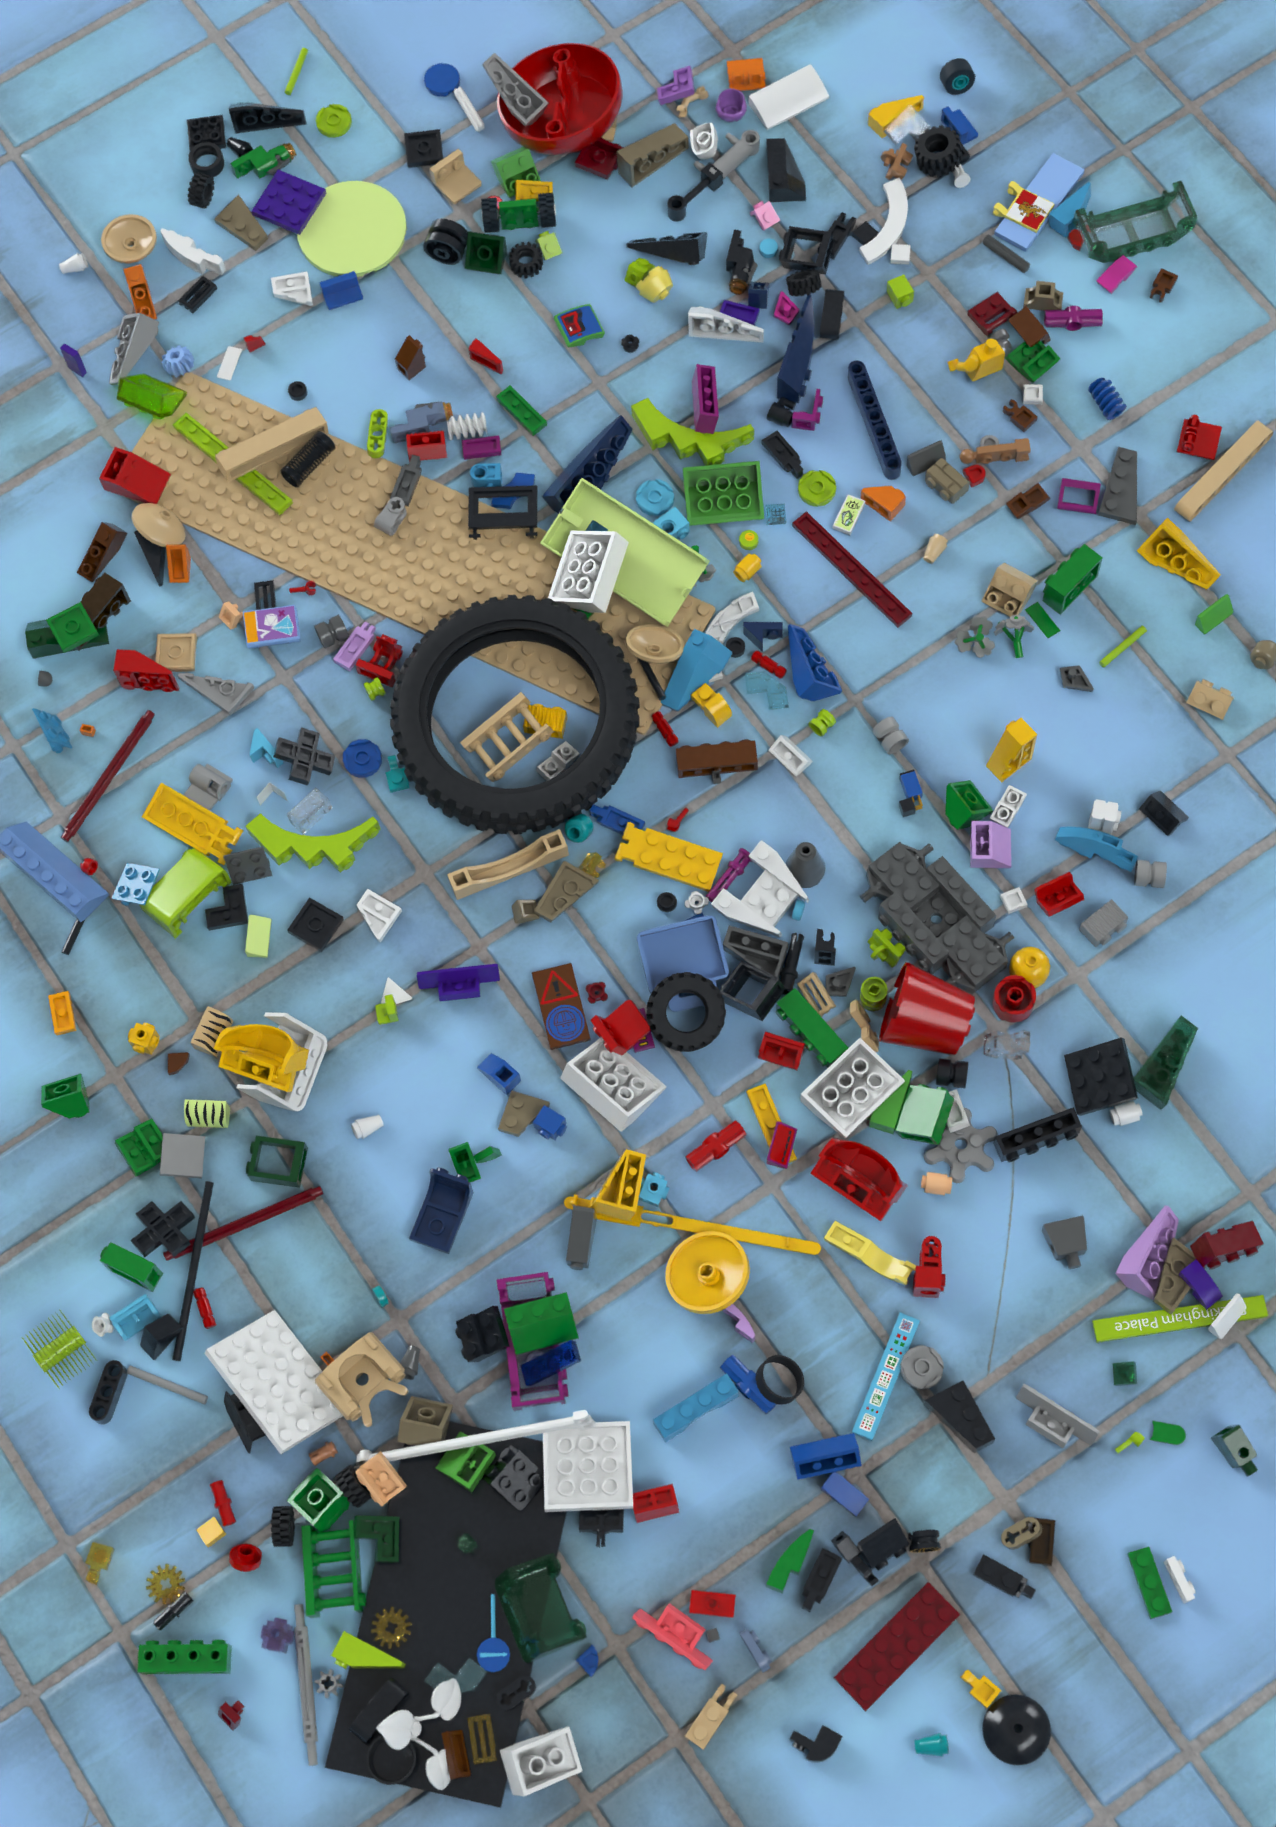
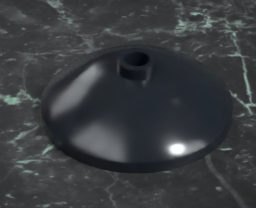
M1013 1694L996 1700L989 1707L983 1719L982 1732L987 1748L997 1759L1004 1763L1018 1766L1034 1762L1045 1752L1051 1738V1725L1045 1710L1039 1703L1027 1696ZM1016 1724L1021 1725V1733H1017L1014 1731V1726Z

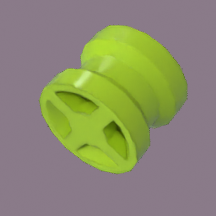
M378 677L374 678L370 683H363L371 701L375 700L379 695H386Z

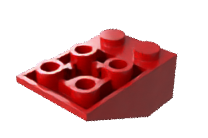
M114 447L99 480L106 491L143 503L157 504L171 477V473L132 452Z
M117 649L113 671L121 687L127 690L139 688L146 691H153L154 689L164 692L179 691L180 688L172 671L136 650Z

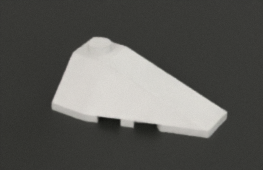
M691 307L689 310L688 325L690 337L761 343L764 341V329L710 308Z

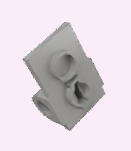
M197 764L189 775L191 785L184 793V796L211 811L217 801H221L229 790L233 779L209 764H206L205 767Z

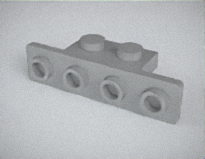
M1026 1384L1022 1386L1016 1396L1019 1401L1034 1409L1025 1425L1062 1448L1065 1447L1072 1434L1087 1444L1092 1445L1100 1433L1091 1424L1086 1423L1072 1412L1067 1411Z

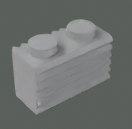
M1111 899L1082 922L1079 930L1094 947H1097L1099 944L1105 945L1111 940V935L1114 932L1120 933L1126 928L1128 916Z

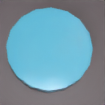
M655 479V481L648 480L639 486L636 492V502L638 508L643 513L659 516L671 509L674 503V493L672 487L667 482L660 479Z

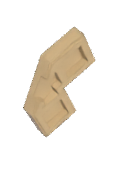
M858 1000L850 1002V1014L861 1028V1039L871 1049L878 1052L879 1039L876 1032H873L870 1028V1018Z

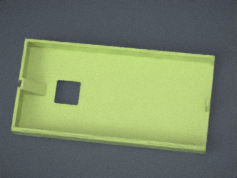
M581 478L540 544L562 558L570 531H586L592 520L607 528L608 531H616L629 543L613 592L668 627L710 560Z

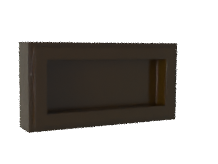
M1035 1518L1042 1525V1533L1031 1541L1029 1563L1052 1566L1055 1520ZM1032 1524V1532H1031V1533H1034V1532H1035V1531H1034V1527H1036V1525H1033V1524Z

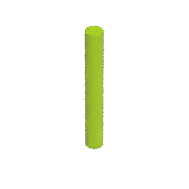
M302 48L284 91L287 95H291L308 53L306 48Z
M1143 625L1140 626L1100 660L1099 664L1103 668L1106 667L1146 633L1147 629Z

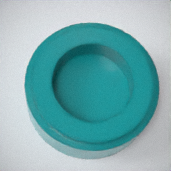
M381 1286L374 1287L372 1292L381 1308L388 1305V1298Z

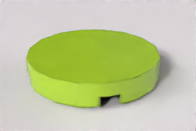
M331 104L329 107L320 109L316 115V124L322 135L335 138L349 131L352 125V118L346 107L340 104Z
M823 470L809 471L799 480V497L810 506L826 505L835 496V479L831 474Z

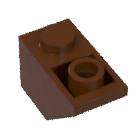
M410 335L406 337L395 357L397 370L408 380H411L426 367L425 355L422 350L423 346L419 340H414Z

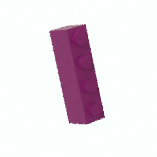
M697 364L692 379L695 432L714 434L719 418L715 367Z

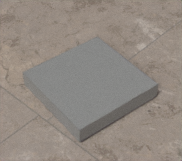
M163 1133L160 1176L202 1179L205 1136Z

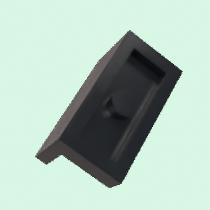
M1162 791L1151 794L1139 808L1167 836H1170L1181 823L1189 818Z

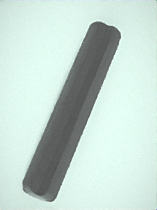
M987 235L983 239L985 246L1023 273L1027 272L1030 268L1029 262L991 235Z

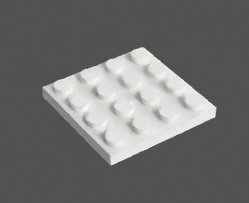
M630 1421L595 1422V1427L591 1429L580 1430L579 1427L543 1433L545 1512L633 1509Z

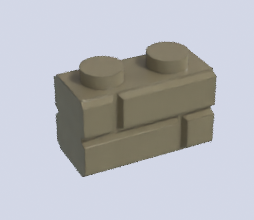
M940 458L935 465H932L925 475V482L931 489L935 488L943 500H948L952 504L969 490L970 482L943 458Z

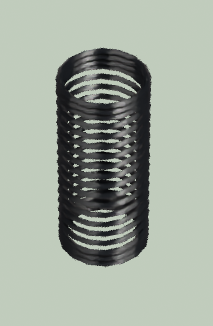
M317 431L311 440L293 456V459L280 470L281 475L289 484L299 487L308 478V475L328 457V454L333 452L336 448L334 442L324 432Z

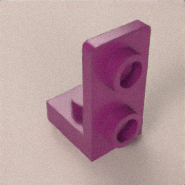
M816 389L812 414L803 411L793 412L792 428L815 431V425L820 423L821 413L818 412V407L822 408L823 396H820V389Z

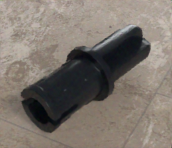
M183 1591L170 1605L167 1604L168 1608L153 1621V1624L158 1630H162L176 1616L179 1618V1614L194 1600Z

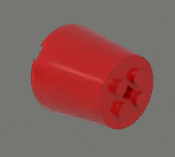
M905 962L894 984V987L897 988L894 999L889 998L884 1013L879 1041L956 1055L971 1028L969 1023L975 1012V996Z

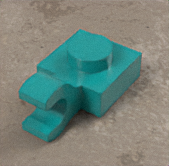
M388 756L391 771L385 773L390 793L410 788L404 773L405 767L399 769L396 756Z

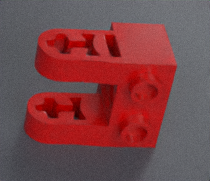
M928 1236L922 1242L919 1266L915 1267L913 1275V1297L939 1298L940 1292H944L946 1274H942L941 1241L935 1236ZM929 1249L932 1250V1257H929Z

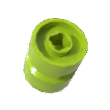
M869 977L862 983L860 1002L865 1009L878 1011L884 1007L888 992L885 981L879 977Z

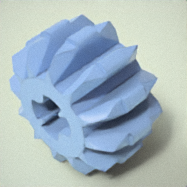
M178 345L174 348L172 346V349L170 351L166 350V354L162 356V366L170 376L174 375L177 378L179 375L184 376V373L190 372V368L194 367V357L186 347Z

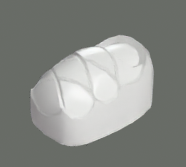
M712 123L699 125L690 131L692 151L701 160L710 159L716 153L718 136Z

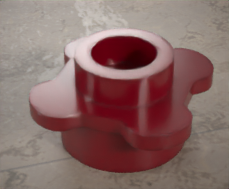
M599 982L586 986V991L589 994V1003L594 1004L596 1001H606L608 999V995L605 993V983Z

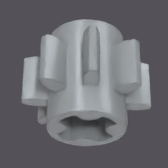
M332 1669L329 1670L328 1674L321 1671L320 1675L322 1677L320 1680H315V1683L320 1686L317 1693L325 1691V1698L327 1699L330 1693L338 1696V1688L344 1686L338 1681L342 1676L338 1674L334 1677ZM329 1679H331V1681L334 1682V1685L329 1686L328 1689V1687H326L324 1683L329 1682Z

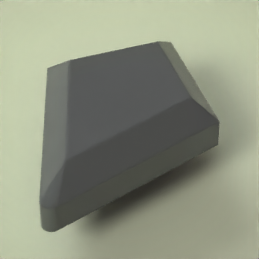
M1080 665L1060 668L1063 688L1093 692L1094 688Z
M856 967L826 975V991L830 996H847Z

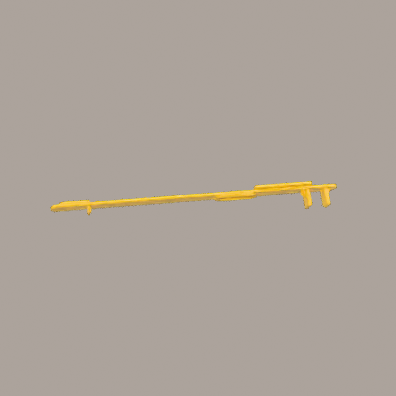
M574 1194V1197L569 1196L564 1200V1205L567 1209L573 1210V1206L590 1208L596 1197L588 1200L579 1198L578 1195ZM637 1205L636 1213L629 1221L595 1212L598 1220L640 1227V1223H645L655 1227L661 1226L693 1233L716 1231L725 1233L736 1241L810 1255H818L821 1251V1246L817 1242L678 1217L659 1211L643 1210L644 1206ZM648 1213L673 1219V1223L668 1225L646 1221L641 1218V1215Z

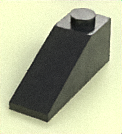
M138 530L134 531L158 585L162 586L166 547L156 545L143 537Z

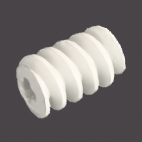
M481 412L480 418L474 413L472 419L466 414L465 420L462 419L461 415H458L457 421L453 416H451L450 422L447 421L450 440H453L454 434L458 440L461 434H463L465 439L468 438L469 433L473 438H475L476 432H478L480 437L483 436L484 431L487 434L486 419L483 412Z

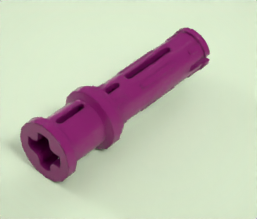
M740 848L735 859L728 863V869L706 895L710 902L714 901L723 888L727 890L735 878L744 873V869L749 862H753L750 860V853L747 850Z

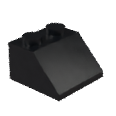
M894 1518L859 1541L857 1548L871 1570L876 1568L877 1571H880L889 1564L887 1560L893 1556L898 1559L907 1552L905 1548L908 1547L909 1542L898 1521Z

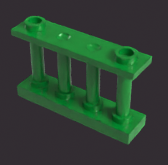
M349 1520V1529L318 1532L311 1525L301 1526L306 1616L318 1618L320 1617V1611L325 1608L354 1605L355 1611L363 1612V1606H366V1595L364 1592L362 1593L359 1539H354V1520ZM350 1538L351 1551L321 1555L316 1553V1544L319 1541ZM351 1560V1574L326 1577L318 1575L317 1566H320L322 1563ZM353 1582V1596L323 1600L319 1598L321 1586Z

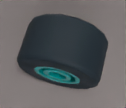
M956 58L947 62L942 67L940 80L948 93L959 95L965 93L973 86L975 73L967 60Z

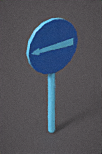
M491 1594V1638L486 1639L480 1644L477 1651V1660L486 1671L497 1672L501 1671L508 1664L510 1650L503 1640L496 1638L495 1595Z

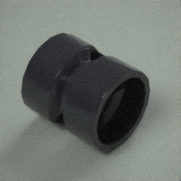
M939 1058L936 1085L948 1086L952 1084L953 1087L965 1089L968 1062L957 1060L955 1063H952L950 1059Z

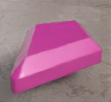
M781 291L774 317L790 325L800 312V309Z

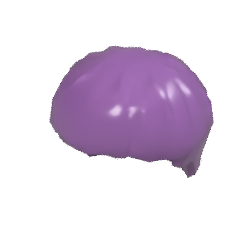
M733 88L722 91L716 103L718 116L726 122L741 120L747 111V104L743 93Z

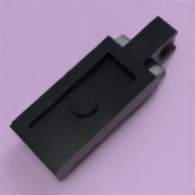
M778 431L762 440V445L787 473L791 471L797 479L803 476L800 456Z
M822 1548L803 1588L802 1595L806 1597L802 1606L803 1609L810 1612L815 1602L821 1603L843 1559L842 1557Z
M984 1554L973 1574L975 1577L1012 1597L1019 1598L1022 1594L1032 1599L1036 1592V1589L1026 1584L1028 1579L1024 1578L1023 1575Z

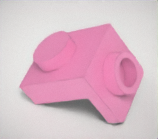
M770 201L757 203L753 206L754 210L750 212L751 216L755 215L763 231L780 221Z

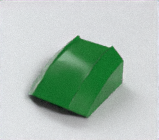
M318 1468L309 1473L287 1499L319 1532L330 1530L331 1526L349 1509L350 1505L348 1498L344 1497V1493L340 1491L339 1487Z

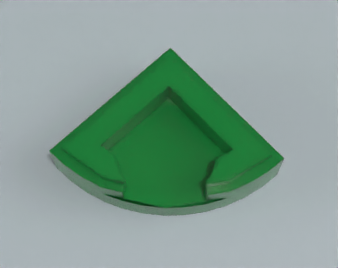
M489 1146L473 1157L476 1163H484L502 1156L498 1148Z

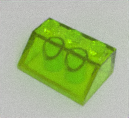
M139 374L119 379L117 400L124 402L125 406L138 408L139 412L152 414L153 418L164 419V417L172 416L187 396V391L149 375Z

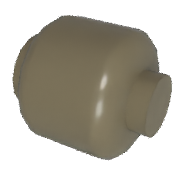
M1262 640L1256 644L1250 654V659L1255 667L1270 669L1276 663L1275 642Z

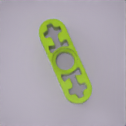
M382 409L374 410L370 417L367 452L372 458H380L385 452L388 414ZM381 417L380 424H377L378 418ZM375 431H380L383 433L381 436L373 435ZM375 443H378L377 450H374Z

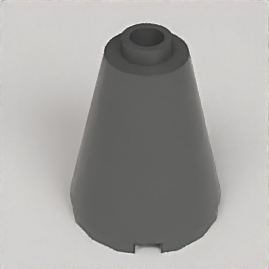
M809 842L800 843L786 861V866L801 888L816 886L825 874L824 860L815 846Z

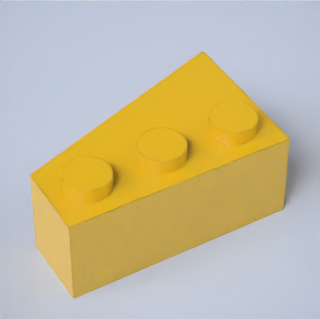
M1022 718L1016 722L1013 720L1006 726L1005 732L986 764V767L1001 782L1029 762L1033 756L1037 733Z
M626 1149L616 1162L590 1208H594L595 1212L629 1221L637 1210L646 1155Z

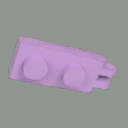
M364 622L361 627L357 626L333 658L334 663L351 671L375 637L373 633L376 627L371 625L369 628L370 624L368 622Z

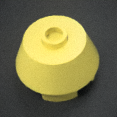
M657 266L648 272L649 275L643 281L640 280L636 285L640 292L639 295L652 303L665 299L673 287L668 270H664L662 266Z

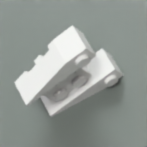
M761 840L750 853L749 858L761 867L764 872L741 901L723 888L711 905L731 921L781 937V932L775 928L776 924L798 896L807 903L809 899L778 852Z

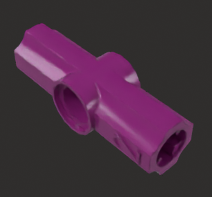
M1069 306L1065 310H1045L1044 313L1045 328L1066 327L1069 331H1077L1082 327H1097L1103 324L1102 309H1081L1079 306Z

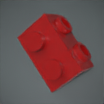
M1070 872L1034 889L1037 904L1048 917L1084 900V894L1073 882V876Z

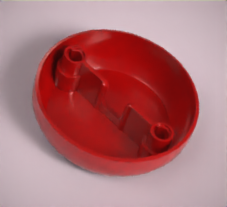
M562 43L535 51L512 68L548 102L543 115L532 125L524 126L511 114L499 92L497 97L500 119L514 141L536 153L560 155L585 149L606 134L619 113L623 89L618 69L606 53L590 45Z

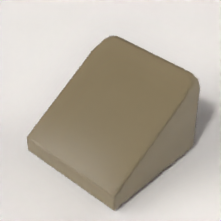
M517 900L512 905L515 924L539 919V915L534 913L537 906L536 900Z

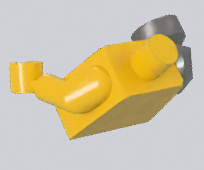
M1000 329L993 333L985 343L971 350L965 362H959L958 358L948 361L949 370L966 372L972 382L1002 370L1004 358L1012 350L1011 343L1008 341L1010 337L1005 329Z

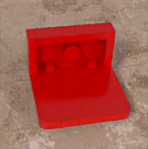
M630 999L626 1000L605 1019L595 1015L590 1020L594 1025V1032L604 1039L605 1042L603 1044L606 1049L611 1053L615 1052L621 1056L651 1031L647 1020Z

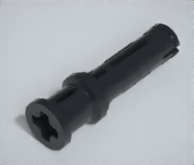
M797 933L791 934L785 967L780 972V981L785 987L783 995H787L793 990L795 979L798 978L796 969L804 940L802 934H799L798 941H796Z

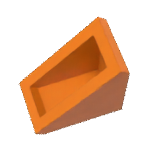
M186 544L166 545L169 583H189L191 556Z

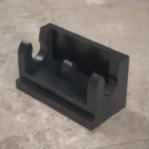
M817 929L814 964L835 966V935L831 932V939L824 941L823 929Z

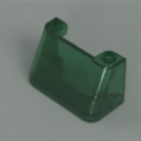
M554 1553L507 1568L495 1579L496 1592L520 1654L526 1663L538 1660L587 1638L584 1623L580 1622L577 1618L572 1620L556 1580L561 1571V1564Z

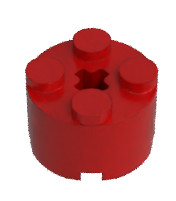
M1010 975L1002 979L995 988L992 1001L998 1018L1007 1022H1020L1027 1019L1034 1008L1036 990L1032 983H1029L1024 977L1019 975Z

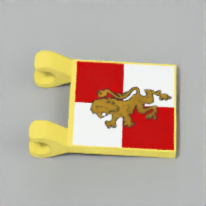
M1011 181L1007 192L1011 195H1017L1008 209L1001 203H996L993 214L997 217H1005L1037 233L1055 204L1023 189L1019 184Z

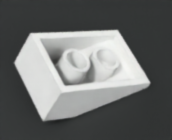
M570 1727L530 1738L500 1750L512 1795L526 1796L582 1772Z

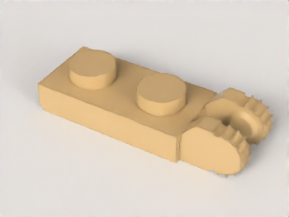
M723 1684L719 1686L712 1699L708 1700L685 1735L687 1739L702 1750L705 1749L729 1712L728 1709L737 1697V1694L733 1692L727 1698L724 1707L718 1704V1698L725 1691L726 1686Z

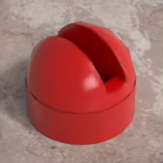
M91 858L83 859L84 862L80 863L81 871L88 875H93L98 868V862Z

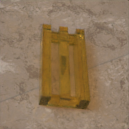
M491 1714L468 1717L474 1764L497 1761ZM482 1720H486L491 1751L490 1757H487ZM474 1721L478 1722L483 1758H478Z

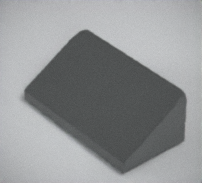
M939 440L907 456L906 466L913 476L928 470L940 458L946 461L943 442Z

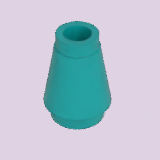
M939 1733L915 1740L916 1754L942 1757L943 1754H949L947 1735Z

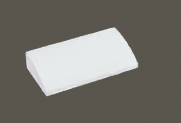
M809 64L749 95V106L765 128L769 130L829 99V94L817 72Z

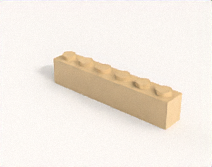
M317 407L305 410L303 413L291 417L283 423L272 426L270 429L255 434L253 437L239 442L233 447L220 451L215 455L217 466L226 480L230 482L304 446L317 431L324 432L326 435L329 434L327 422Z

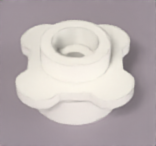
M693 891L689 899L685 901V907L694 910L695 914H701L703 907L709 904L708 898L698 891Z
M103 1313L102 1316L93 1318L92 1329L100 1337H103L107 1332L112 1333L114 1330L108 1313Z

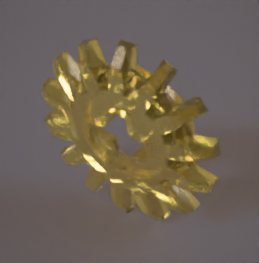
M165 1564L164 1570H162L160 1565L157 1566L159 1572L155 1573L152 1570L150 1573L154 1576L153 1579L147 1578L146 1580L151 1582V1586H146V1590L152 1589L153 1591L149 1594V1597L151 1598L156 1595L157 1597L154 1601L156 1603L162 1598L163 1605H166L167 1598L172 1603L174 1595L179 1597L178 1589L185 1590V1587L180 1586V1583L185 1582V1578L179 1579L183 1572L179 1571L176 1574L177 1566L174 1565L172 1570H169V1564ZM169 1578V1583L172 1585L171 1588L162 1590L163 1586L160 1582L162 1580L166 1581Z
M391 1607V1613H387L386 1608L382 1609L384 1615L380 1616L377 1613L375 1616L379 1618V1621H372V1624L376 1625L377 1629H373L371 1632L378 1633L374 1640L382 1639L380 1644L382 1647L388 1642L389 1649L392 1648L393 1642H395L397 1647H400L398 1640L401 1639L406 1642L407 1639L403 1635H410L411 1631L405 1630L406 1627L411 1626V1622H404L408 1615L406 1614L401 1617L402 1610L399 1609L396 1614L394 1613V1607ZM388 1622L397 1624L398 1627L395 1628L394 1634H391L390 1631H385V1628L388 1627Z

